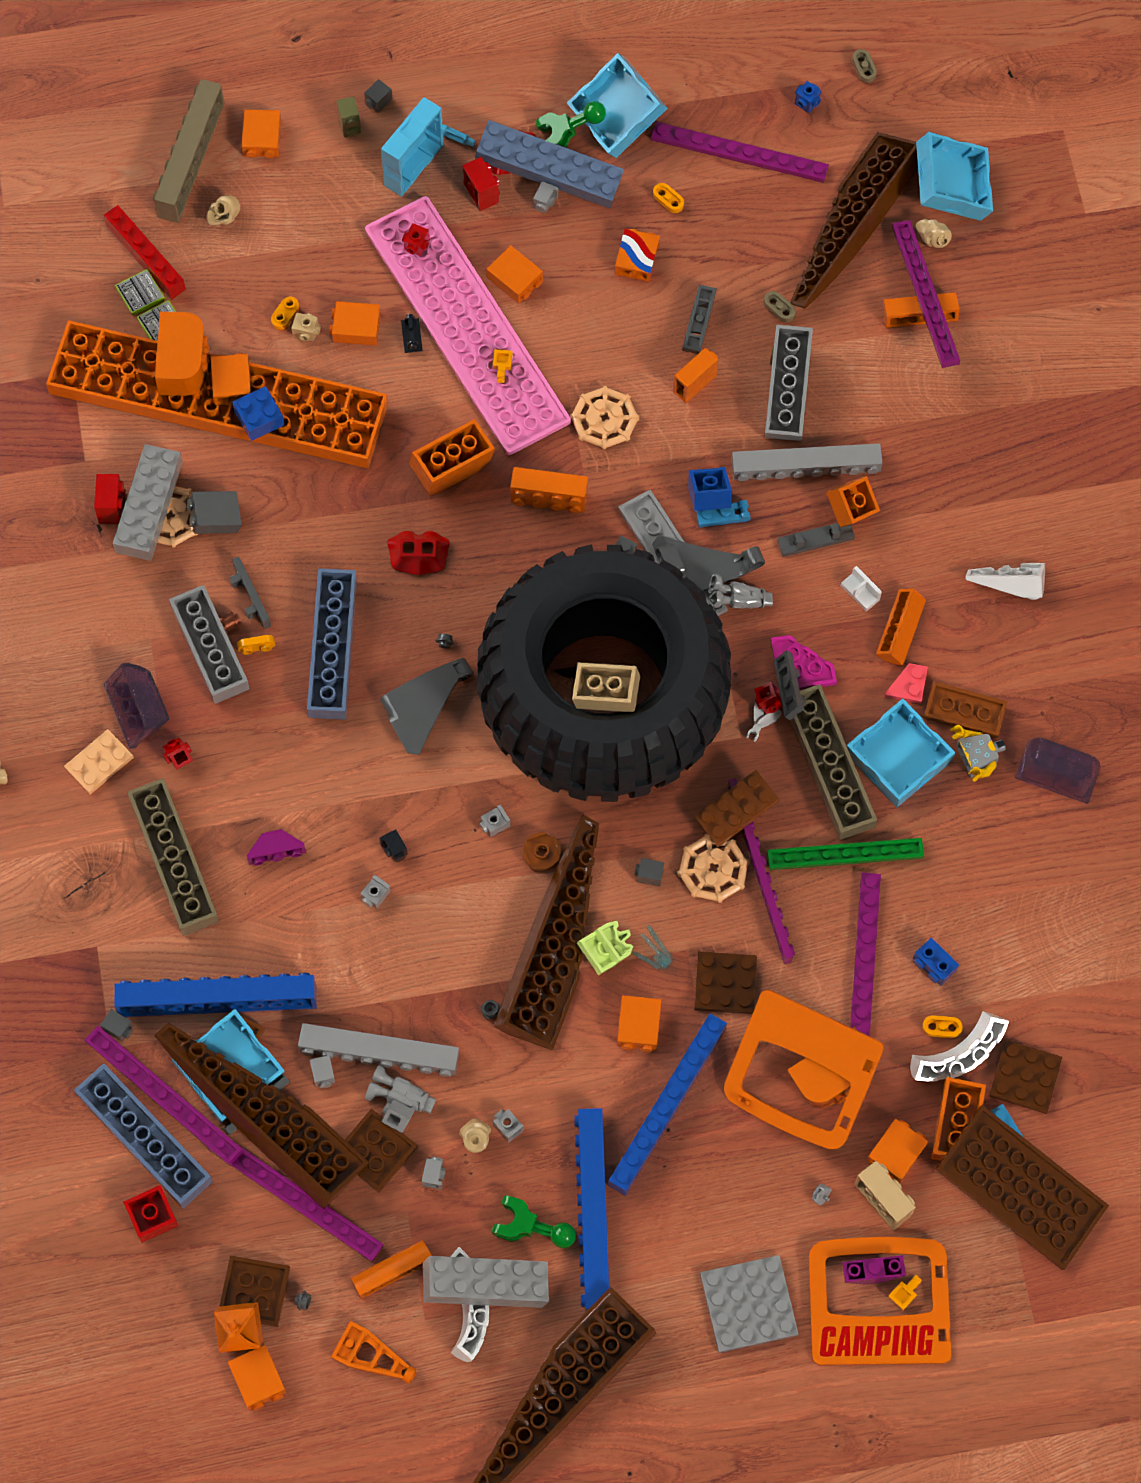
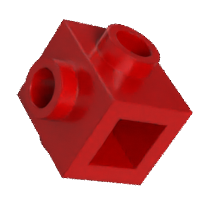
M412 223L409 231L405 232L402 238L404 250L412 255L417 254L421 256L423 251L428 249L430 243L429 229Z
M771 681L754 689L757 707L763 709L766 714L774 713L783 708L780 691Z
M180 738L172 739L163 746L166 752L163 756L167 764L171 763L176 770L193 761L190 755L192 750L187 742L184 743Z

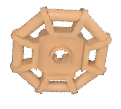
M603 386V388L579 395L580 399L573 413L570 414V418L579 435V440L599 446L602 450L630 440V435L639 421V415L634 409L629 394L625 395L607 388V386ZM602 396V399H598L594 403L591 402V399ZM607 396L613 397L620 401L618 403L607 400ZM584 405L589 408L586 415L581 414ZM624 405L626 406L629 415L623 414L622 407H624ZM607 415L610 419L602 421L601 416ZM585 421L588 424L587 430H584L581 422ZM628 422L625 431L621 429L623 423ZM593 433L595 435L601 436L602 440L594 436H591V434ZM614 433L618 435L607 440V437H609L610 434Z
M175 486L173 493L183 496L181 499L171 498L167 514L171 512L175 517H171L169 520L166 516L160 532L170 535V538L159 536L157 543L175 548L176 545L198 535L194 534L193 527L188 525L191 512L187 509L185 503L192 495L193 490L191 488L186 489ZM179 530H186V532L175 537V534H177Z
M705 834L701 839L682 849L683 856L677 874L692 893V897L722 903L727 897L745 888L744 882L750 862L735 843L736 840L729 839L721 846H726L724 851L719 848L713 849L712 844H715L708 834ZM706 845V851L700 853L699 855L694 852L702 846ZM730 851H732L735 857L737 858V862L733 863L730 857L728 856V853ZM690 858L695 860L694 869H688ZM710 865H717L718 872H710ZM733 869H739L737 880L732 878ZM694 875L696 877V879L699 882L697 886L694 884L690 876ZM728 883L732 885L721 892L720 888ZM707 886L712 887V889H715V893L702 889Z

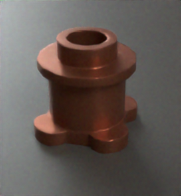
M231 611L230 614L224 617L218 615L227 635V631L234 628L239 629L238 625L241 624L237 613L233 614Z

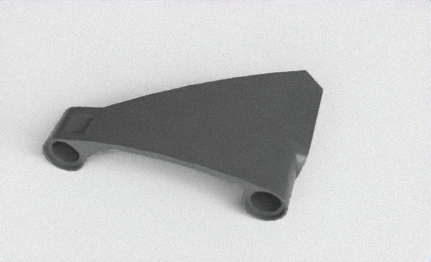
M658 535L652 543L659 563L665 560L681 570L683 578L688 577L702 591L709 589V583L713 574L721 575L724 584L748 574L765 564L758 546L751 547L741 554H734L692 545L662 535Z
M465 658L457 659L426 672L381 697L380 701L389 715V721L408 754L420 755L457 682L465 681L474 674Z

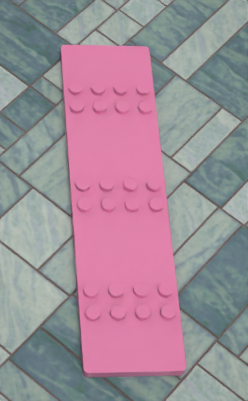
M427 196L365 226L367 236L507 455H512L571 423V418ZM412 223L429 229L430 243L428 249L424 250L421 256L417 254L412 255L404 250L402 238L404 233L409 231ZM494 349L513 351L511 370L505 371L504 383H497L498 369H493Z

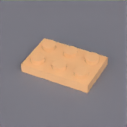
M107 729L69 761L64 768L91 795L134 757Z

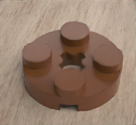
M534 833L524 843L522 848L523 860L533 871H548L554 868L560 861V844L554 836L547 835V833ZM538 848L547 850L544 856L537 855V852H539Z

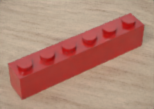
M119 205L104 214L106 226L145 270L148 269L154 281L171 300L186 290L184 279Z

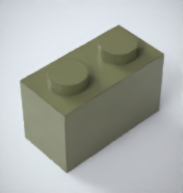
M354 96L336 100L338 119L343 136L352 137L361 133L360 117Z

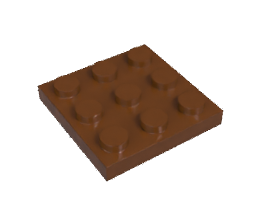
M698 951L695 1010L753 1014L757 955Z
M1004 1040L989 1097L1047 1114L1062 1056Z
M371 1108L347 1136L345 1141L369 1162L357 1176L380 1193L417 1149L418 1145L403 1133L381 1122L383 1117Z
M230 1255L220 1306L258 1302L261 1325L278 1327L291 1267Z

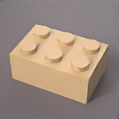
M578 663L572 696L576 709L635 712L640 681L638 669L636 666Z
M875 1161L858 1174L854 1185L894 1231L912 1216L916 1208L914 1206L915 1202L908 1194L905 1195L902 1192V1186L896 1179H891L885 1165Z

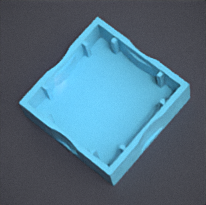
M619 53L598 72L592 81L584 85L567 102L576 115L583 113L584 107L591 101H598L604 105L606 109L605 119L599 124H590L588 122L585 124L590 128L593 136L606 152L615 158L668 109L631 63Z
M423 97L381 148L384 186L401 197L444 146L442 108Z
M927 132L916 142L921 206L980 221L993 212L992 189L989 181L988 148L968 142H959L950 137Z
M901 699L883 714L877 723L865 729L847 744V749L853 763L896 808L951 763L955 756L954 750L924 723L922 717L904 699Z
M236 1009L216 1023L203 1037L195 1040L197 1043L202 1042L207 1045V1049L212 1052L222 1054L227 1061L235 1062L252 1072L267 1085L273 1083L285 1072L268 1049L257 1040L252 1029ZM172 1058V1063L176 1066V1068L180 1071V1073L184 1076V1078L188 1081V1083L192 1086V1088L196 1091V1093L212 1111V1113L219 1120V1122H224L227 1119V1117L211 1102V1100L198 1088V1086L189 1078V1076L181 1069V1067Z

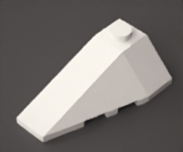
M1022 563L1018 568L1004 565L998 570H994L992 567L969 569L966 574V580L1016 596L1036 600L1042 598L1044 593L1045 563Z

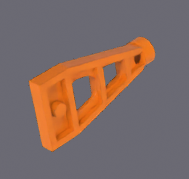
M352 1321L349 1322L331 1355V1359L349 1368L400 1379L408 1384H411L417 1372V1369L406 1364L368 1329ZM364 1342L369 1343L376 1350V1355L372 1361L367 1362L356 1357ZM382 1354L387 1355L394 1361L390 1370L377 1366V1362ZM404 1369H407L406 1372H405V1374H404V1376H403V1375H402V1371H403Z

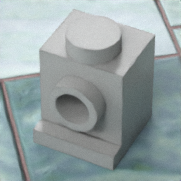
M542 181L533 198V208L539 212L547 213L549 207L554 205L555 199H558V187Z
M501 804L480 817L481 823L479 825L482 831L488 833L490 837L510 827V819ZM492 819H497L496 822H491Z
M374 874L372 880L360 893L361 901L370 908L373 906L377 909L391 892L390 885ZM373 889L378 891L376 894L371 893Z
M393 1099L391 1104L386 1103L382 1111L385 1115L381 1122L403 1133L416 1108L413 1106L409 1108Z
M502 1109L494 1116V1127L508 1143L524 1131L523 1124L518 1121L509 1109L506 1111ZM505 1120H510L511 1124L504 1125L503 1122Z
M426 1158L422 1186L442 1190L443 1184L440 1180H444L446 1168H443L442 1158Z

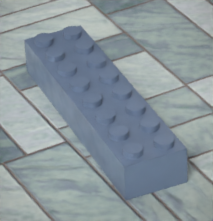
M490 120L487 122L475 159L482 157L491 166L538 183L543 181L558 187L560 191L609 209L624 169Z
M318 569L307 701L308 718L347 720L357 589L356 570Z
M104 1063L74 1089L77 1097L182 1209L213 1183L211 1176Z

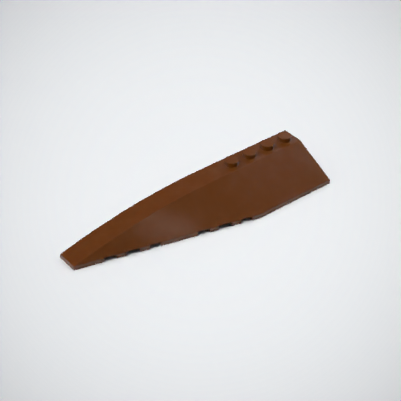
M880 132L876 133L839 185L837 190L839 193L837 197H834L832 210L826 216V224L822 225L813 247L814 252L807 261V269L803 270L801 283H798L790 301L791 305L806 309L843 271L870 238L918 170L916 141Z
M585 815L581 816L550 881L493 1026L510 1036L549 1050H553L580 978L579 965L582 963L583 954H581V949L577 942L585 937L583 934L584 926L587 924L590 900L589 887L592 884L593 877L591 876V871L595 862L593 857L594 848L597 846L599 823Z
M170 1023L155 1034V1038L211 1102L322 1209H325L368 1165L369 1162L310 1107L305 1104L302 1106L295 1101V1098L290 1095L287 1097L277 1091L278 1088L275 1086L267 1085L262 1082L260 1077L235 1062L227 1061L224 1059L225 1056L218 1052L217 1054L207 1049V1045L202 1042L197 1043L191 1039L190 1035Z
M612 1287L553 1345L549 1352L550 1354L540 1367V1371L529 1386L530 1388L526 1395L522 1398L502 1436L499 1437L495 1448L488 1456L485 1465L473 1483H510L655 1336V1329Z

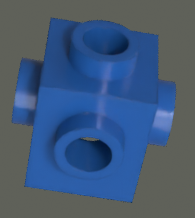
M808 81L803 86L800 85L795 91V104L807 113H810L814 107L816 108L821 101V90L817 85L811 84Z

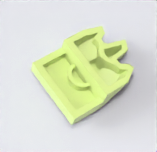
M617 921L606 923L577 942L598 975L624 960L631 954L633 945L625 943V940L631 936L630 930L618 931L617 927L619 925Z

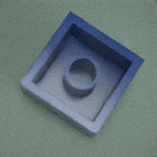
M266 386L232 402L234 412L250 441L284 426L283 415Z
M725 467L689 470L688 490L694 511L731 508L732 489Z

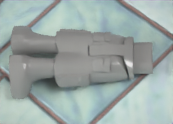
M713 574L709 583V593H711L709 603L714 608L728 604L731 608L752 609L764 608V606L771 607L773 604L772 592H766L765 589L739 582H731L730 585L723 584L722 577L719 574Z
M378 1065L372 1081L392 1087V1090L370 1082L365 1100L371 1101L376 1096L387 1098L386 1101L390 1104L394 1099L409 1108L415 1107V1111L420 1113L425 1111L431 1114L436 1102L435 1098L428 1096V1092L426 1093L419 1087L412 1085L411 1082L398 1076L394 1079L385 1072V1068Z

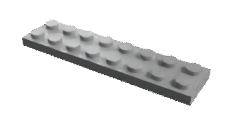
M651 490L618 506L619 512L644 551L650 552L654 556V562L659 564L652 546L658 535L684 542ZM708 589L703 592L706 596V602L709 605V597L711 593H709ZM725 604L718 608L713 607L718 616L728 610Z

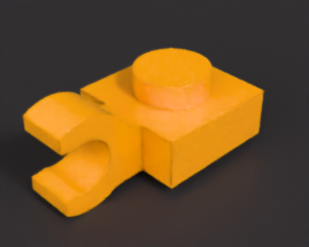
M494 349L493 369H498L497 383L505 382V371L511 370L513 351Z
M915 1275L907 1285L901 1281L888 1298L904 1311L917 1296L913 1290L922 1280Z

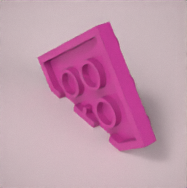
M790 635L771 638L774 660L786 650L792 653L794 666L800 673V676L797 678L799 690L819 684L822 687L837 685L835 669L832 663L826 662L817 653L807 646L804 647Z

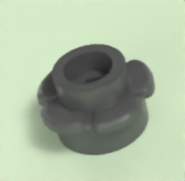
M438 634V639L435 640L441 648H450L454 644L453 636L449 634Z
M488 1000L482 1004L481 1012L486 1019L497 1017L500 1010L497 1002Z
M305 1290L297 1294L295 1305H297L298 1310L308 1309L311 1302V1294L306 1293Z

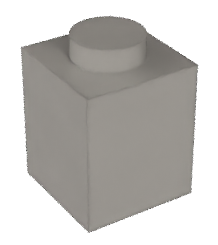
M330 1056L310 1060L316 1087L328 1088L335 1083Z

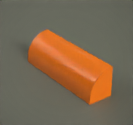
M956 292L937 294L946 322L958 321L960 309ZM916 296L884 299L886 328L926 324Z
M899 589L876 652L879 658L895 665L903 666L926 602V599L915 589Z
M421 1240L350 1277L360 1299H363L422 1268L423 1262L432 1255L424 1241Z

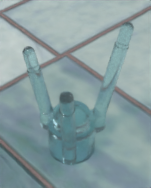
M647 925V929L661 950L644 933H641V937L657 953L653 958L655 962L637 952H633V955L652 965L656 970L659 968L665 970L674 959L651 926Z

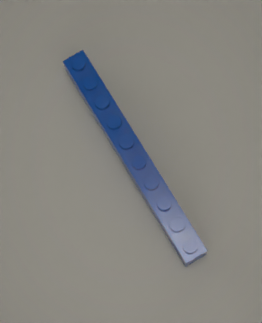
M709 1013L608 1181L609 1187L626 1196L726 1030L727 1023Z
M602 1108L578 1109V1115H574L575 1127H579V1135H575V1147H579L580 1154L576 1155V1167H580V1174H576L577 1186H581V1194H577V1206L582 1208V1214H578V1226H582V1234H579V1246H583V1254H579L580 1266H584V1274H580V1287H584L585 1294L581 1295V1307H585V1312L609 1289Z

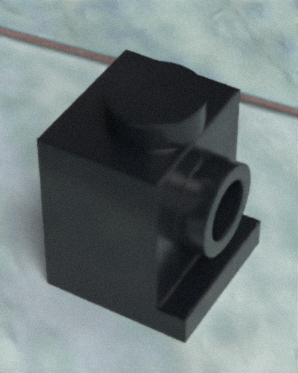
M396 829L379 838L380 846L383 847L387 857L391 856L394 862H400L408 855L407 847Z

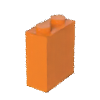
M244 110L243 156L250 158L279 157L280 110Z
M510 245L486 269V277L519 304L530 296L531 291L535 287L538 288L542 284L543 271Z
M336 301V306L332 308L331 313L334 323L330 324L329 334L333 336V342L377 346L381 315L380 305Z
M705 347L674 375L673 393L685 403L690 401L717 376L719 360L717 355Z
M236 353L227 356L220 354L211 357L215 405L233 404V401L251 393L248 354Z
M622 995L617 1046L623 1050L639 1048L643 1052H652V1050L657 1049L661 999Z
M895 1118L868 1156L867 1162L872 1164L877 1161L879 1164H884L889 1171L888 1175L891 1179H896L901 1183L929 1141L926 1140V1136L921 1132L911 1130L908 1123Z
M266 1344L228 1361L248 1410L253 1409V1411L264 1407V1403L270 1400L275 1402L283 1398V1394L286 1391Z

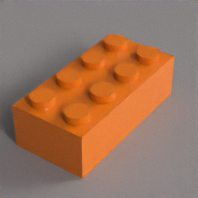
M514 467L510 486L511 503L518 506L531 505L535 508L546 507L555 511L569 510L572 513H585L588 477Z
M946 1077L931 1159L941 1161L978 1108L983 1105L985 1084Z

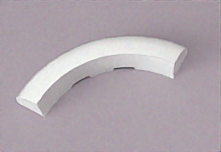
M982 1011L973 1031L956 1047L936 1055H912L910 1065L912 1077L920 1081H938L946 1079V1077L955 1078L969 1072L981 1064L989 1056V1052L996 1043L998 1044L1001 1041L1009 1021L1000 1016Z
M460 1247L450 1256L470 1258ZM462 1304V1329L459 1339L451 1351V1354L458 1359L471 1362L479 1352L489 1323V1305Z

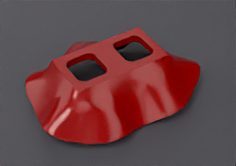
M412 531L400 532L387 541L391 566L396 571L414 575L440 571L445 567L450 542L447 538L434 531H426L421 535L415 534ZM413 543L414 552L404 553L403 544ZM432 543L433 552L430 554L422 553V544Z

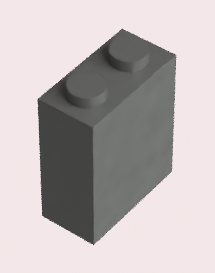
M237 491L192 492L190 499L187 500V509L191 512L190 527H193L194 534L238 533L242 523Z

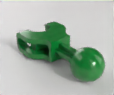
M591 101L584 107L583 113L572 118L566 113L563 115L547 113L536 120V127L541 132L552 130L551 136L545 141L566 148L570 139L577 135L576 127L587 122L590 124L601 123L606 117V109L602 103Z
M503 1196L501 1201L503 1207L512 1211L515 1214V1218L508 1225L495 1224L491 1230L494 1236L513 1242L525 1236L532 1238L533 1233L550 1237L552 1243L558 1248H568L575 1242L576 1231L569 1223L561 1222L552 1226L539 1222L537 1215L529 1211L524 1200Z

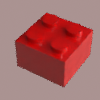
M479 157L462 165L463 184L479 211L499 203L500 182L497 176H493L491 173L492 170L489 163L485 162L482 157Z
M96 474L94 509L99 524H119L124 509L123 500H126L124 481L120 480L119 474Z
M161 1185L123 1202L141 1243L179 1226Z

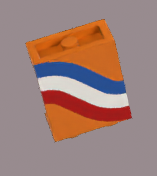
M625 228L615 264V275L650 282L656 251L660 245V236L651 232L645 233L636 229Z

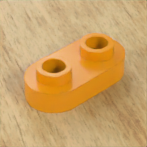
M658 183L654 186V199L669 212L679 213L683 210L684 199L666 183Z
M286 297L271 316V323L275 329L284 330L292 322L299 311V302L296 298Z
M272 635L245 638L237 642L238 651L244 655L260 650L267 652L276 645L275 638Z
M931 1015L926 1017L922 1024L923 1032L931 1037L956 1038L961 1034L963 1028L958 1018ZM933 1024L936 1029L931 1030L929 1025ZM953 1026L955 1031H950L948 1027Z

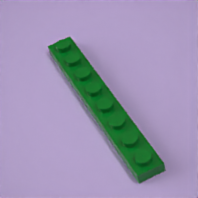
M922 838L770 849L767 850L769 870L923 859L924 850Z

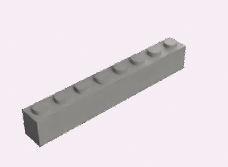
M880 444L732 452L731 458L733 480L746 481L748 479L765 480L767 478L783 479L785 477L802 478L804 476L820 477L822 475L838 476L847 473L857 475L865 472L875 474L881 472L883 464Z
M302 1023L298 1043L299 1051L308 1056L321 1054L324 1057L329 1055L330 1059L340 1057L341 1060L347 1062L359 1060L362 1064L366 1065L378 1063L385 1068L398 1066L401 1070L405 1071L417 1069L424 1074L436 1072L444 1077L456 1075L460 1053L459 1047Z

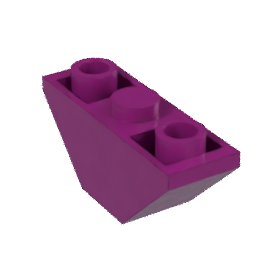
M279 829L262 833L247 854L249 865L258 866L270 860L277 862L283 860L284 857H300L303 853H306V849L302 841Z
M903 1255L842 1262L845 1283L874 1284L906 1276Z

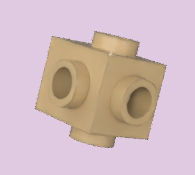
M296 313L292 325L293 337L299 338L302 341L314 342L316 335L319 336L321 330L318 317L312 314Z

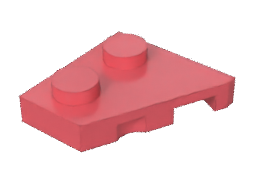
M909 663L886 691L885 698L904 699L907 702L921 704L928 667Z

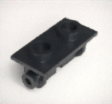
M407 314L406 318L401 320L404 352L423 351L419 318H415L413 314Z

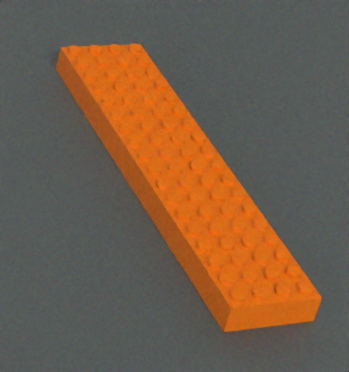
M68 320L46 383L49 394L250 441L234 412L233 404L215 405L211 357H215L216 354L210 353V356H207L209 372L205 373L204 385L197 393L188 396L159 395L155 380L158 341ZM249 362L251 393L266 386L283 415L284 426L252 442L369 469L388 407L387 394Z

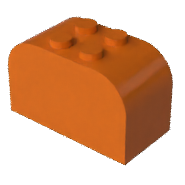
M160 311L155 371L159 395H193L203 387L205 373L209 372L207 356H210V345H208V336H205L203 323L193 313Z
M473 419L413 451L409 465L428 494L436 495L483 469L491 461L495 448L476 419Z
M808 1058L787 1069L806 1101L812 1106L826 1108L835 1103L839 1105L846 1100L851 1087L850 1082L830 1069ZM867 1059L864 1070L870 1072L873 1062Z

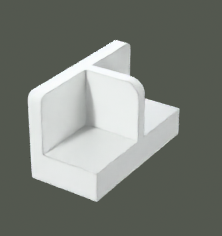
M857 566L853 568L852 574L841 582L840 586L865 611H868L880 601L882 591Z

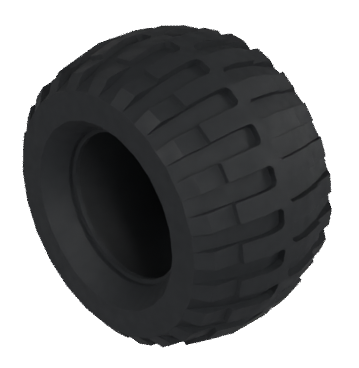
M592 544L577 547L574 555L568 557L564 551H561L546 559L543 568L536 564L524 573L512 588L509 587L496 605V613L492 612L487 619L483 631V640L478 647L477 690L485 724L492 730L493 738L500 750L506 756L510 754L512 762L527 777L530 776L533 779L537 776L538 782L554 793H559L561 789L567 790L570 797L583 801L587 800V796H601V802H617L618 796L628 794L630 798L648 795L651 792V787H664L680 777L681 771L684 769L688 770L704 755L705 748L712 743L721 728L731 689V651L727 638L722 631L723 623L712 605H708L704 592L688 577L683 578L681 570L665 560L659 564L654 562V556L650 552L636 549L634 555L624 553L622 545H607L606 551H593ZM593 636H614L628 640L642 648L655 662L661 673L662 681L645 701L636 705L635 712L593 713L576 709L574 705L565 701L551 686L545 675L555 656L574 642Z

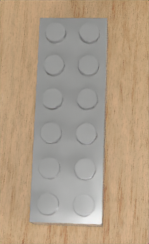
M776 325L765 438L802 441L813 328Z
M144 444L113 540L115 553L152 561L183 463L181 452Z
M202 585L170 598L171 609L214 704L250 690L245 673L205 586Z
M429 1256L423 1262L424 1303L542 1308L549 1302L548 1262Z

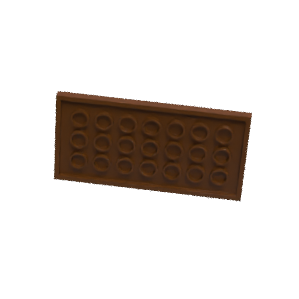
M983 1105L978 1108L935 1169L1061 1270H1065L1109 1206Z

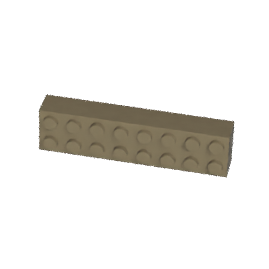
M201 79L199 85L195 86L194 98L190 100L188 105V114L183 117V126L181 130H178L176 145H173L171 148L170 160L166 161L165 173L160 176L158 191L155 190L153 195L158 218L179 223L225 104L222 85L219 83Z
M821 684L801 690L800 695L805 698L806 704L803 706V710L796 714L790 722L839 840L875 828L877 824L876 815Z
M164 778L128 791V796L182 936L218 923L217 913Z

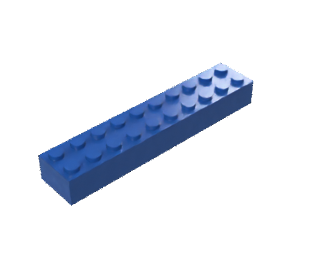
M283 973L276 977L262 974L259 977L253 978L249 975H242L239 978L221 976L219 979L201 977L199 980L181 978L179 981L160 979L159 982L140 980L139 983L124 980L114 984V1007L117 1013L124 1017L228 1013L230 1009H236L237 1012L317 1009V989L314 975H310V973H299L298 976Z

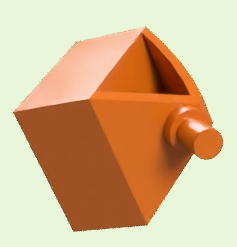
M867 476L852 480L826 492L839 527L856 523L880 511Z
M258 1302L220 1306L214 1311L219 1353L261 1347L263 1344V1334Z

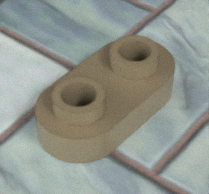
M864 49L855 51L852 62L860 80L865 83L873 82L876 78L877 70L869 52Z
M771 291L765 295L764 306L780 321L790 322L794 319L795 307L780 293Z

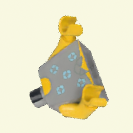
M960 725L951 728L950 731L956 733L952 738L954 740L961 738L958 739L956 746L970 778L974 777L972 780L976 782L980 778L989 777L997 766L998 753L1006 750L1003 740L992 742L989 734L965 730Z

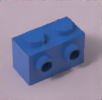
M932 938L922 945L913 956L915 965L921 970L924 969L928 973L929 979L940 986L959 967V964Z

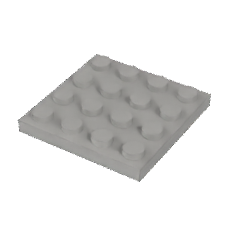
M779 1255L700 1272L719 1353L799 1335Z

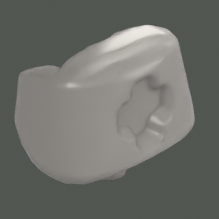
M823 1183L819 1184L813 1193V1201L817 1205H823L825 1201L828 1202L830 1200L828 1196L832 1189Z

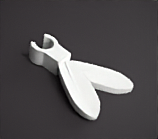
M755 702L753 708L754 726L748 731L746 738H749L750 734H754L756 737H754L753 742L757 741L761 728L776 722L782 715V712L777 710L764 716L763 709H759Z

